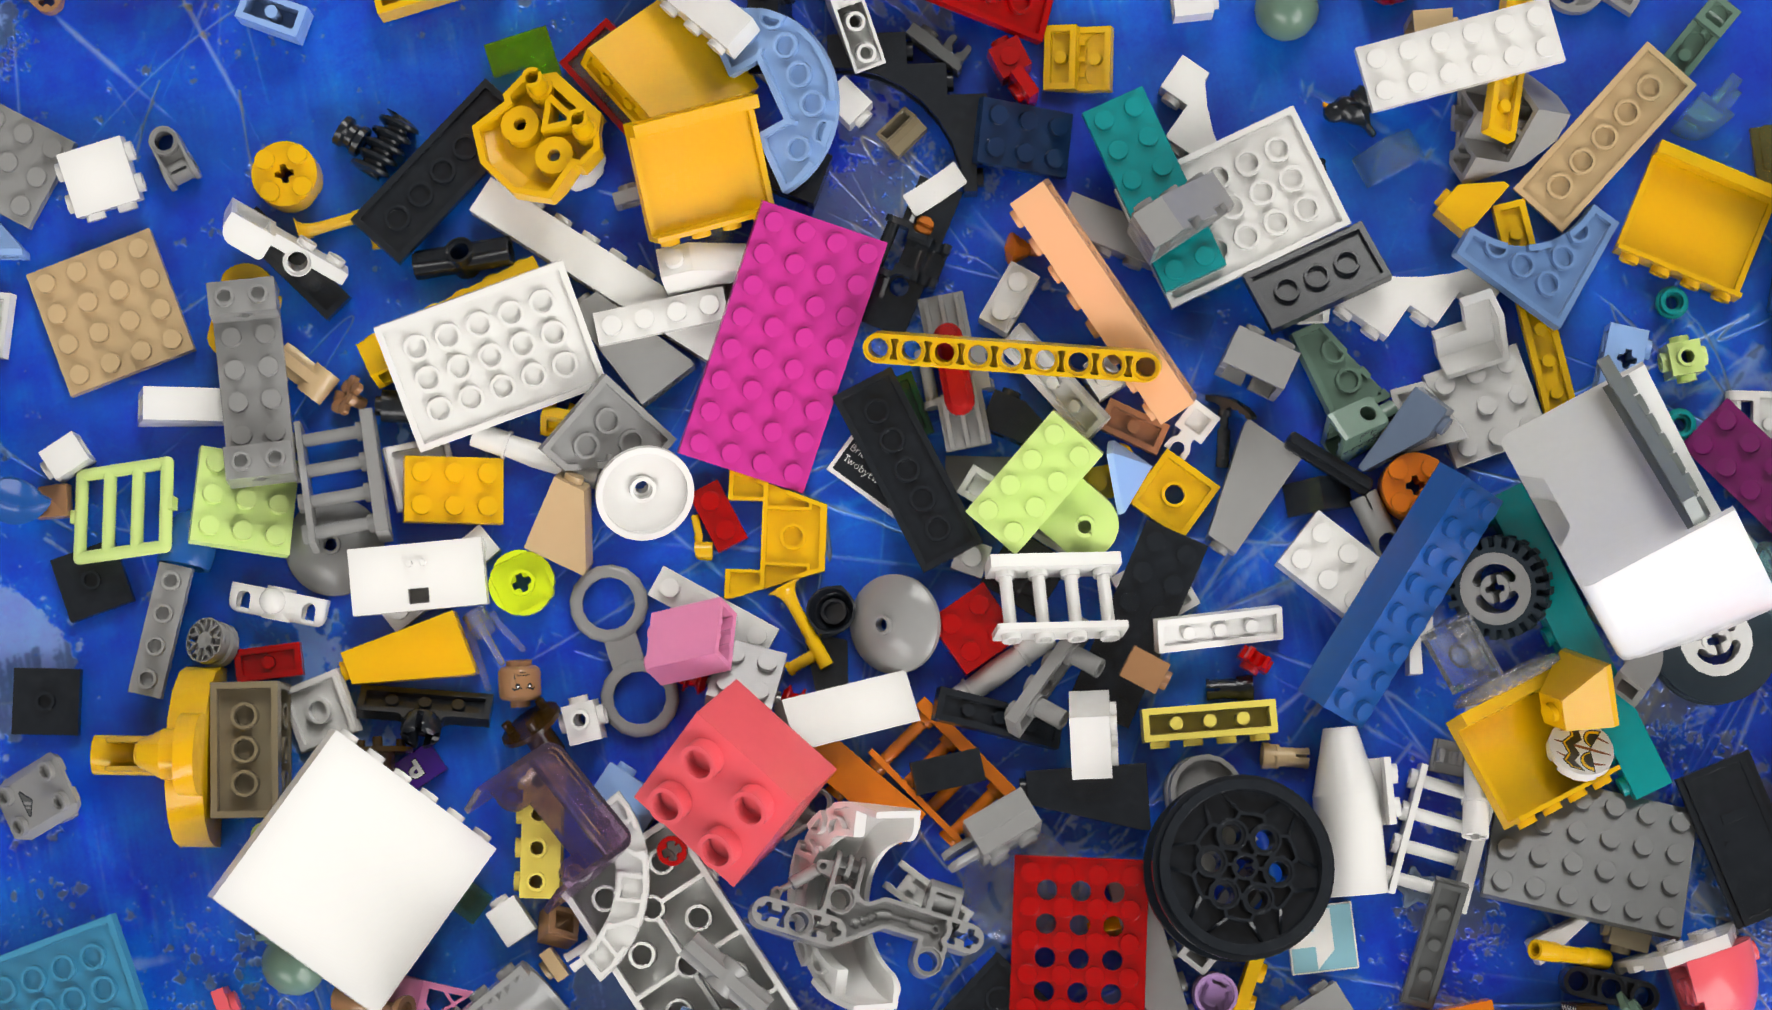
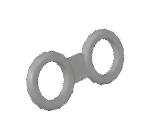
M613 564L596 566L584 576H581L573 586L569 601L571 617L577 628L587 637L605 644L613 670L604 680L600 698L601 704H604L606 707L609 724L620 733L632 737L653 736L665 729L676 715L680 701L677 683L663 685L666 695L664 709L656 719L649 723L635 724L626 721L618 713L614 702L616 687L624 677L636 672L647 673L644 667V654L636 633L644 623L649 607L647 591L639 577L627 568ZM614 578L621 580L629 586L634 595L635 607L633 614L626 624L617 629L605 630L598 628L589 622L584 613L583 601L585 593L593 583L601 579Z

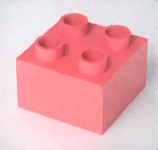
M736 679L696 712L634 798L648 809L658 822L664 824L691 848L706 866L715 870L734 888L775 849L837 769Z

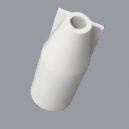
M1357 726L1323 729L1312 795L1313 810L1322 821L1328 833L1334 855L1335 871L1331 897L1389 893L1383 825L1397 824L1396 817H1401L1400 798L1394 797L1393 784L1398 783L1397 764H1391V757L1368 759Z

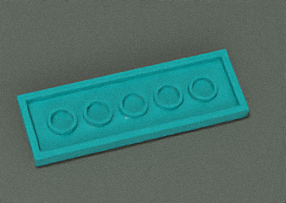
M1143 86L1082 113L1081 116L1130 219L1132 217L1131 214L1135 211L1133 208L1144 199L1151 197L1154 201L1171 186L1176 184L1180 187L1187 182ZM1209 226L1151 263L1165 294L1220 270L1227 265Z

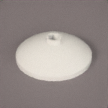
M650 445L627 449L612 458L601 471L595 488L596 506L604 523L616 534L637 541L657 539L675 530L687 517L694 500V483L685 463L673 452ZM640 481L646 482V485H645L644 488H642V489H637V488H635V487H636V484H637L638 482H640Z

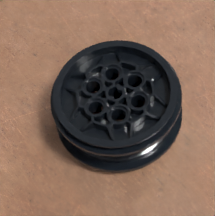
M1241 774L1218 777L1197 785L1179 795L1163 810L1149 833L1143 856L1145 892L1154 915L1171 937L1188 950L1200 956L1222 962H1247L1269 958L1298 944L1313 930L1323 916L1329 903L1334 883L1335 867L1331 842L1316 812L1300 795L1290 788L1271 779L1255 775ZM1226 826L1232 828L1236 834V840L1232 845L1227 844L1222 839V830ZM1258 832L1265 833L1269 838V846L1266 850H1262L1256 845L1255 837ZM1205 853L1211 854L1215 859L1216 866L1212 872L1206 871L1201 864L1202 856ZM1238 859H1242L1247 863L1244 867L1248 872L1245 877L1237 872L1240 868L1236 864ZM1272 863L1277 864L1282 870V877L1279 882L1273 881L1269 876L1268 870ZM1218 885H1222L1228 891L1229 897L1225 904H1221L1215 899L1214 891ZM1252 890L1257 891L1262 897V904L1258 909L1251 907L1248 902V895Z

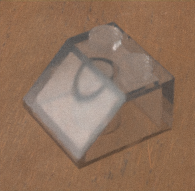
M1467 611L1440 622L1420 636L1453 695L1503 674L1476 622Z

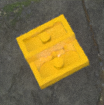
M1077 24L1047 25L1044 34L1043 90L1067 93H1113L1114 28L1112 26L1079 27Z

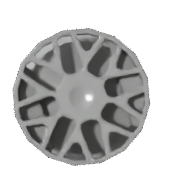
M210 617L202 618L195 622L186 637V650L190 658L210 667H225L230 664L239 649V636L235 628Z

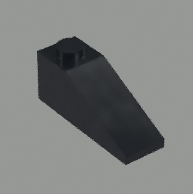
M1003 387L1002 391L995 389L986 409L990 434L1022 446L1043 421L1026 401L1020 399V393Z

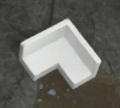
M1491 288L1459 298L1462 321L1431 331L1434 354L1447 379L1459 377L1510 360L1505 316Z

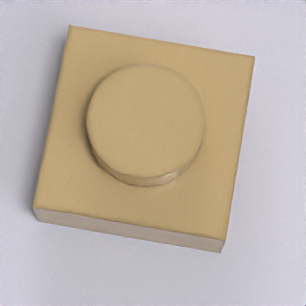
M553 946L539 954L542 959L539 967L549 980L555 978L557 982H561L572 974Z

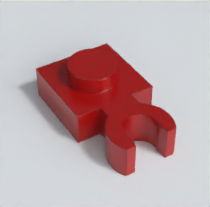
M1246 644L1242 646L1235 657L1242 661L1239 667L1253 676H1257L1258 672L1262 675L1267 674L1274 663L1271 657L1263 655L1255 647H1249Z

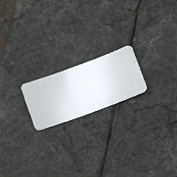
M952 162L936 175L904 194L903 198L913 214L918 216L964 186L967 181L956 163Z

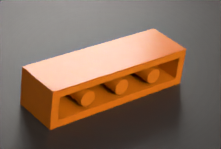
M841 741L813 747L837 769L827 781L829 785L825 790L839 802L846 798L848 801L921 810ZM921 810L920 821L926 815L923 810Z

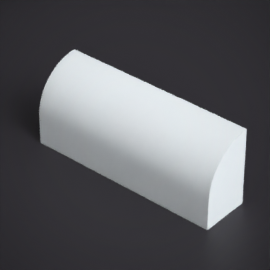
M903 670L783 699L773 707L775 714L812 747L920 721L906 671Z

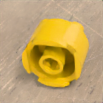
M279 141L266 146L257 152L254 157L251 170L253 186L260 197L271 207L285 213L300 212L310 207L318 194H320L323 188L321 167L302 145L290 141ZM290 171L293 175L289 176V182L285 183L281 178L285 177V173Z

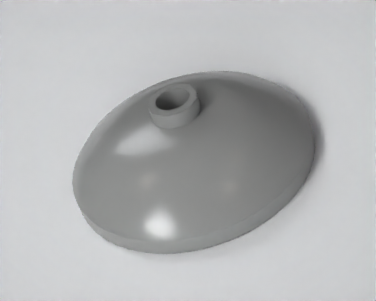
M355 501L315 508L318 526L365 518L368 513H371ZM299 512L293 519L290 555L286 559L292 574L303 586L315 593L325 596L351 594L347 549L385 546V544L380 543L376 533H370V530L319 539L321 553L314 554L309 544L304 545L301 525L306 524L305 513L300 514ZM329 539H335L337 543L336 548L332 551L326 549V542Z
M901 574L883 575L866 584L854 601L856 613L850 625L852 641L857 652L867 664L884 673L902 670L907 673L919 668L931 657L940 637L941 619L933 595L918 580ZM883 619L887 623V627L885 630L882 629Z

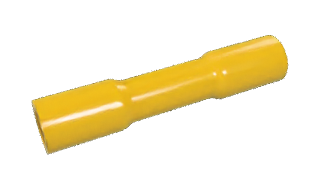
M1538 939L1532 940L1527 948L1528 955L1533 960L1554 963L1566 962L1602 970L1609 969L1613 962L1612 953L1605 949L1566 946L1557 942Z

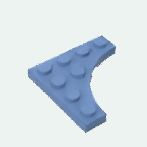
M1593 204L1588 206L1580 219L1559 237L1547 242L1529 244L1527 246L1508 245V242L1487 236L1471 226L1464 231L1451 256L1555 331L1562 327L1619 222Z

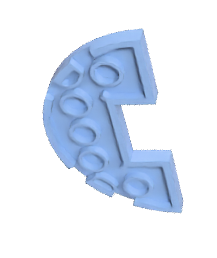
M740 7L754 19L760 32L735 60L726 53L720 56L729 77L732 78L759 65L783 117V120L759 133L762 148L782 193L789 194L808 180L817 170L831 147L840 111V95L836 73L824 47L799 22L773 10Z

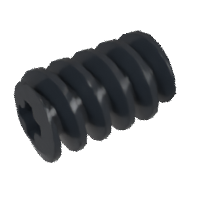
M388 108L387 110L391 116L385 114L379 116L384 127L373 125L372 131L377 138L366 136L365 142L370 149L359 147L358 153L363 160L352 158L350 161L356 168L379 181V176L391 177L385 168L387 165L397 168L398 164L392 157L394 154L404 157L405 153L401 149L400 144L411 146L412 142L408 138L407 133L419 134L418 129L411 122Z

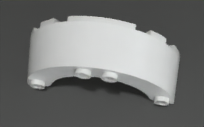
M853 801L832 803V806L826 810H819L807 823L809 830L804 840H798L790 865L789 877L820 859L833 861L837 849L842 850V856L844 857L852 854L855 855L854 860L860 861L861 857L867 858L859 893L863 900L869 902L872 879L880 860L891 847L902 842H911L916 838L921 825V810ZM820 875L795 890L793 888L788 889L787 902L818 910L827 878ZM836 876L835 884H846L852 887L853 880L848 879L847 882L841 881V876ZM833 892L831 903L837 909H844L846 898L840 892ZM792 914L789 922L794 921L797 932L803 931L805 927L804 919L798 914ZM831 925L825 929L813 926L809 933V936H812V933L816 930L824 932L828 941L836 937V934L832 932ZM873 934L831 949H821L798 941L793 942L801 967L807 966L813 977L811 984L829 1001L847 1010L897 1009L901 991L900 982L896 974L882 959L875 944Z

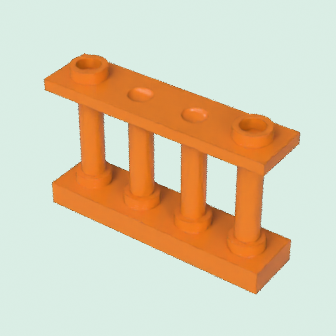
M924 696L916 704L919 710L920 721L913 722L881 755L872 748L868 752L872 757L868 763L881 776L887 772L943 829L939 835L952 847L963 840L960 837L963 833V820L989 806L996 799L999 800L1016 790V788L980 752L985 777L990 783L986 786L987 790L951 826L936 812L962 786L938 791L927 803L919 795L916 796L913 789L914 784L911 772L903 779L889 764L926 728L930 729L934 725L942 736L939 738L940 743L924 759L947 755L949 752L954 753L956 750L960 752L976 748L955 726L931 720L933 704Z

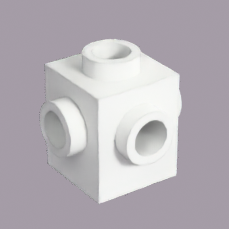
M588 694L569 698V705L560 707L562 712L558 717L562 734L567 733L570 746L607 737L605 724L609 722L605 705L599 704L598 698L589 700ZM582 714L586 718L585 724L581 721Z

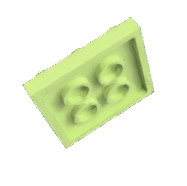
M201 445L198 453L188 544L287 559L290 555L297 483L290 482L231 489L226 481L223 449Z

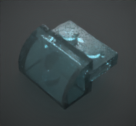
M1732 72L1716 87L1711 96L1702 91L1687 105L1670 129V132L1690 141L1703 140L1712 136L1735 115L1729 109L1742 93L1737 88L1743 79Z

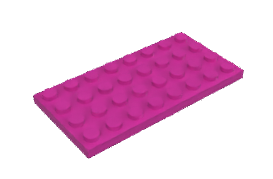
M761 200L677 452L803 493L834 404L832 397L838 392L888 243Z

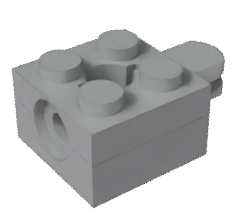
M1019 787L963 820L965 839L945 850L941 857L944 861H949L972 848V850L948 865L951 873L962 869L979 859L983 867L989 863L994 867L1010 857L1008 852L1020 846L1022 850L1038 841L1037 835L1041 832L1042 820L1023 789Z

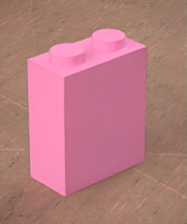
M721 597L651 613L650 627L647 630V653L644 657L645 670L661 686L730 671L732 667L737 613Z

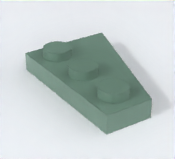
M1323 323L1309 325L1288 336L1291 343L1296 346L1295 351L1301 353L1299 360L1326 415L1367 396H1372L1377 404L1391 397L1385 388L1381 389L1370 377L1371 374L1364 366L1361 367L1347 353L1348 349Z

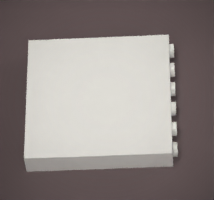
M344 728L340 732L329 729L207 896L366 1010H382L497 848L489 843L491 837L476 826L471 830L464 825L465 817L451 807L445 811L437 805L436 802L439 798L423 787L418 791L409 783L412 781V778L398 768L391 771L384 766L383 763L386 759L371 748L364 751L357 746L356 743L359 739Z

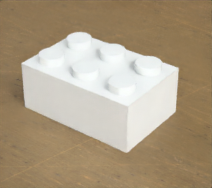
M1318 510L1312 515L1274 566L1343 618L1380 557Z

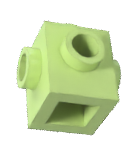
M1688 335L1669 338V344L1658 349L1659 354L1657 355L1658 367L1660 372L1664 374L1665 381L1677 379V384L1696 381L1697 375L1706 371L1705 365H1708L1706 347L1701 346L1700 338L1689 340ZM1686 351L1688 363L1684 362L1681 358V354Z

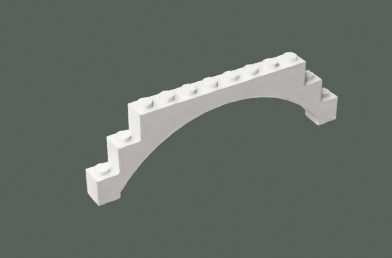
M1184 55L1178 60L1158 91V94L1162 96L1161 101L1174 110L1178 108L1183 110L1166 135L1177 159L1217 141L1212 129L1206 98L1205 82L1210 73ZM1470 269L1427 277L1392 276L1391 281L1334 306L1333 313L1345 322L1352 320L1360 325L1361 333L1369 339L1377 341L1379 338L1381 341H1384L1405 311L1411 313L1410 319L1419 326L1426 328L1428 325L1433 328L1440 321L1455 297L1459 299L1489 288L1492 289L1495 297H1497L1500 291Z

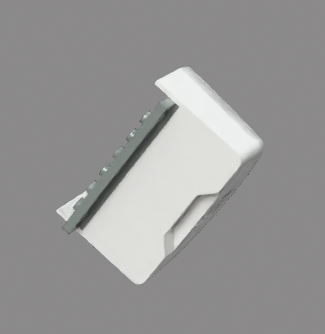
M1609 355L1599 359L1597 363L1606 381L1512 430L1502 439L1503 449L1619 658L1631 660L1685 645L1734 627L1772 610V583L1735 508L1731 506L1724 511L1720 510L1681 438L1643 361L1620 373Z

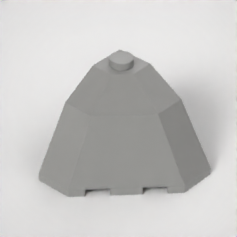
M1525 73L1516 139L1507 145L1480 133L1488 83L1457 91V105L1451 106L1450 131L1456 132L1455 148L1449 152V165L1460 182L1469 184L1523 166L1556 142L1571 116L1558 95L1534 77Z

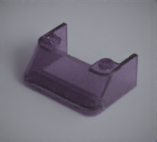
M552 742L540 745L477 787L464 808L466 813L469 814L493 797L503 809L510 812H518L531 805L571 854L559 867L558 874L563 885L555 891L543 908L547 914L588 886L625 852L631 842V834L626 825L563 747Z

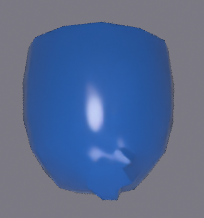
M188 509L186 512H181L173 517L172 549L167 553L158 554L156 562L157 565L161 561L195 569L194 572L209 573L215 559L216 548L188 544L192 509Z

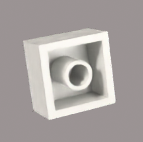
M1109 690L1069 691L1072 780L1113 778L1112 766H1119L1116 701L1109 702Z

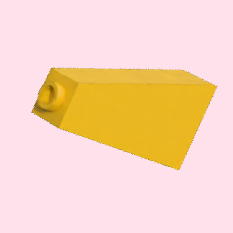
M454 610L341 652L343 661L339 662V667L345 681L350 679L354 685L468 677L480 674L458 613Z

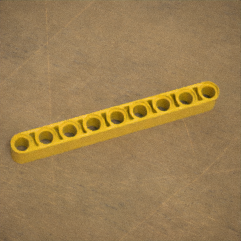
M884 330L874 332L863 343L865 357L871 362L880 364L1142 383L1155 380L1162 368V359L1159 354L1149 349ZM875 338L883 339L887 343L888 350L885 355H877L873 352L871 344ZM907 341H916L920 345L921 353L919 357L912 358L906 354L904 346ZM948 343L953 347L954 357L951 360H944L938 355L937 349L939 344ZM980 345L986 349L988 357L985 362L979 363L972 359L971 348L973 346ZM1005 349H1017L1021 354L1020 363L1017 365L1008 364L1004 359ZM1041 350L1050 351L1054 355V365L1051 367L1041 366L1037 361L1038 352ZM1080 352L1086 355L1088 359L1087 368L1082 370L1075 369L1070 362L1072 354ZM1108 355L1119 357L1122 362V368L1117 372L1108 371L1104 366V358ZM1144 357L1151 358L1156 366L1155 371L1148 375L1142 374L1137 368L1139 359Z

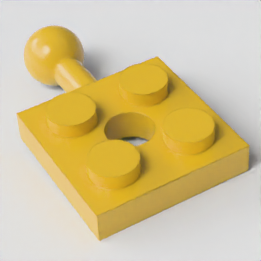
M1119 443L1131 452H1133L1131 447L1127 444ZM1167 448L1152 470L1147 474L1130 505L1155 523L1186 536L1221 486ZM1178 486L1182 489L1184 497L1180 503L1172 504L1167 501L1165 491L1168 487Z

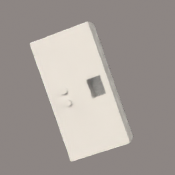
M482 537L347 549L354 617L490 604L484 538Z

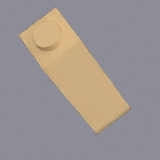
M561 471L552 480L524 548L584 576L593 565L591 485L584 482L585 478L576 472Z

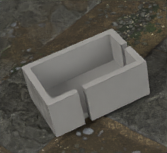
M1247 324L1246 327L1239 325L1230 338L1214 375L1241 387L1246 374H1249L1253 377L1246 390L1274 402L1284 390L1301 353L1294 350L1296 347L1294 344L1284 339L1277 338L1275 342L1265 337V331L1254 325Z

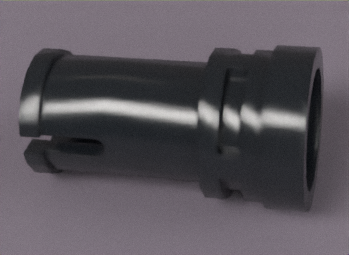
M1253 675L1236 676V679H1206V688H1220L1219 691H1206L1207 700H1254Z

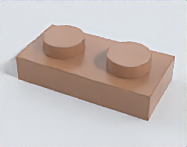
M1110 398L1105 411L1112 418L1100 431L1157 456L1171 425L1167 423L1161 425L1157 419L1151 421L1147 414Z

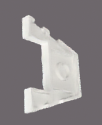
M1733 921L1708 930L1707 928L1699 929L1687 934L1689 940L1683 942V940L1676 941L1671 939L1656 945L1657 951L1649 954L1637 953L1612 962V966L1616 975H1622L1625 972L1632 974L1643 970L1648 972L1669 969L1732 947L1737 935H1739V931L1736 929Z

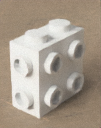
M119 135L56 155L58 163L54 164L56 175L60 183L65 182L69 194L65 195V202L70 214L75 213L76 218H86L88 223L107 218L105 213L107 211L118 208L119 213L128 212L138 208L137 202L145 200L143 192L147 191L146 182L141 172L136 173L133 160H137V155L132 142H126L125 137Z

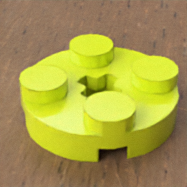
M519 549L502 555L494 564L489 577L488 587L493 601L498 607L511 615L530 616L536 614L548 605L555 594L556 580L551 565L545 558L531 551ZM518 574H522L524 578L530 577L531 582L528 584V590L525 592L520 588L515 590L513 584L517 582L516 576Z

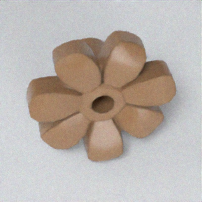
M355 375L349 376L341 385L342 391L335 390L334 402L331 404L332 411L345 416L349 413L351 407L357 409H364L368 400L359 395L364 387L359 382V377Z

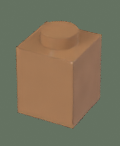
M1134 645L1119 672V676L1156 694L1158 688L1163 691L1165 690L1173 673L1168 671L1170 663Z

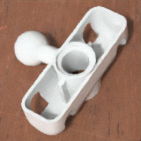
M232 581L229 596V605L234 611L312 627H320L325 624L331 601L296 594L297 590L271 585L264 588ZM246 592L250 594L249 608L240 607ZM312 604L315 606L314 621L305 619L308 607Z

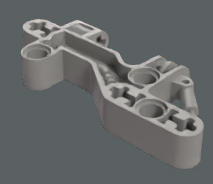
M837 849L833 861L826 859L818 860L816 863L789 877V882L780 887H773L770 890L769 896L760 897L748 909V919L753 927L821 949H831L876 932H883L912 941L913 944L908 958V969L913 976L919 979H926L936 975L943 966L946 952L958 956H968L980 950L984 943L983 932L978 926L958 919L964 896V888L931 879L921 907L888 897L868 902L863 900L859 893L867 858L861 857L860 861L854 860L855 855L852 854L844 857L842 856V850ZM820 875L827 878L818 910L780 900L782 893L790 888L795 890ZM836 876H841V881L847 882L848 879L853 880L852 887L846 884H835ZM833 892H840L845 896L846 906L844 909H837L832 905L831 895ZM767 905L768 912L771 914L779 915L782 913V909L785 910V913L781 919L769 917L763 921L761 920L762 914L757 912V909ZM792 914H798L804 919L805 927L803 931L797 932L790 927L789 918ZM831 925L832 932L836 934V937L831 938L829 941L826 940V934L816 930L812 933V936H809L813 926L825 929ZM969 933L968 939L973 941V944L964 947V941L958 938H953L947 943L951 934L962 936ZM920 954H927L931 957L933 966L929 972L919 967L918 957Z

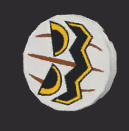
M1555 727L1546 743L1547 757L1550 762L1553 760L1554 764L1557 765L1556 769L1562 775L1577 781L1588 782L1595 780L1596 777L1602 774L1604 775L1609 770L1614 758L1613 744L1607 734L1601 729L1564 731Z

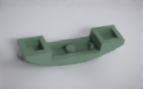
M1708 0L1664 53V56L1689 77L1710 49L1740 15L1741 11L1727 0Z

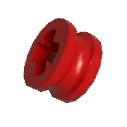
M667 836L657 846L659 860L668 866L681 864L688 854L687 845L677 836ZM675 841L674 845L680 844L682 852L677 854V860L670 861V856L665 858L663 855V850L668 848L667 842Z

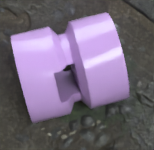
M1209 971L1204 976L1199 975L1191 987L1192 1002L1199 1010H1233L1237 1004V986L1225 974Z

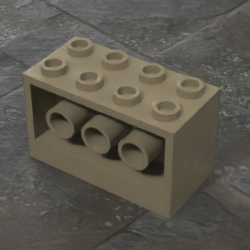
M280 681L210 682L211 818H265L292 781L291 694L287 692L290 691L291 684Z

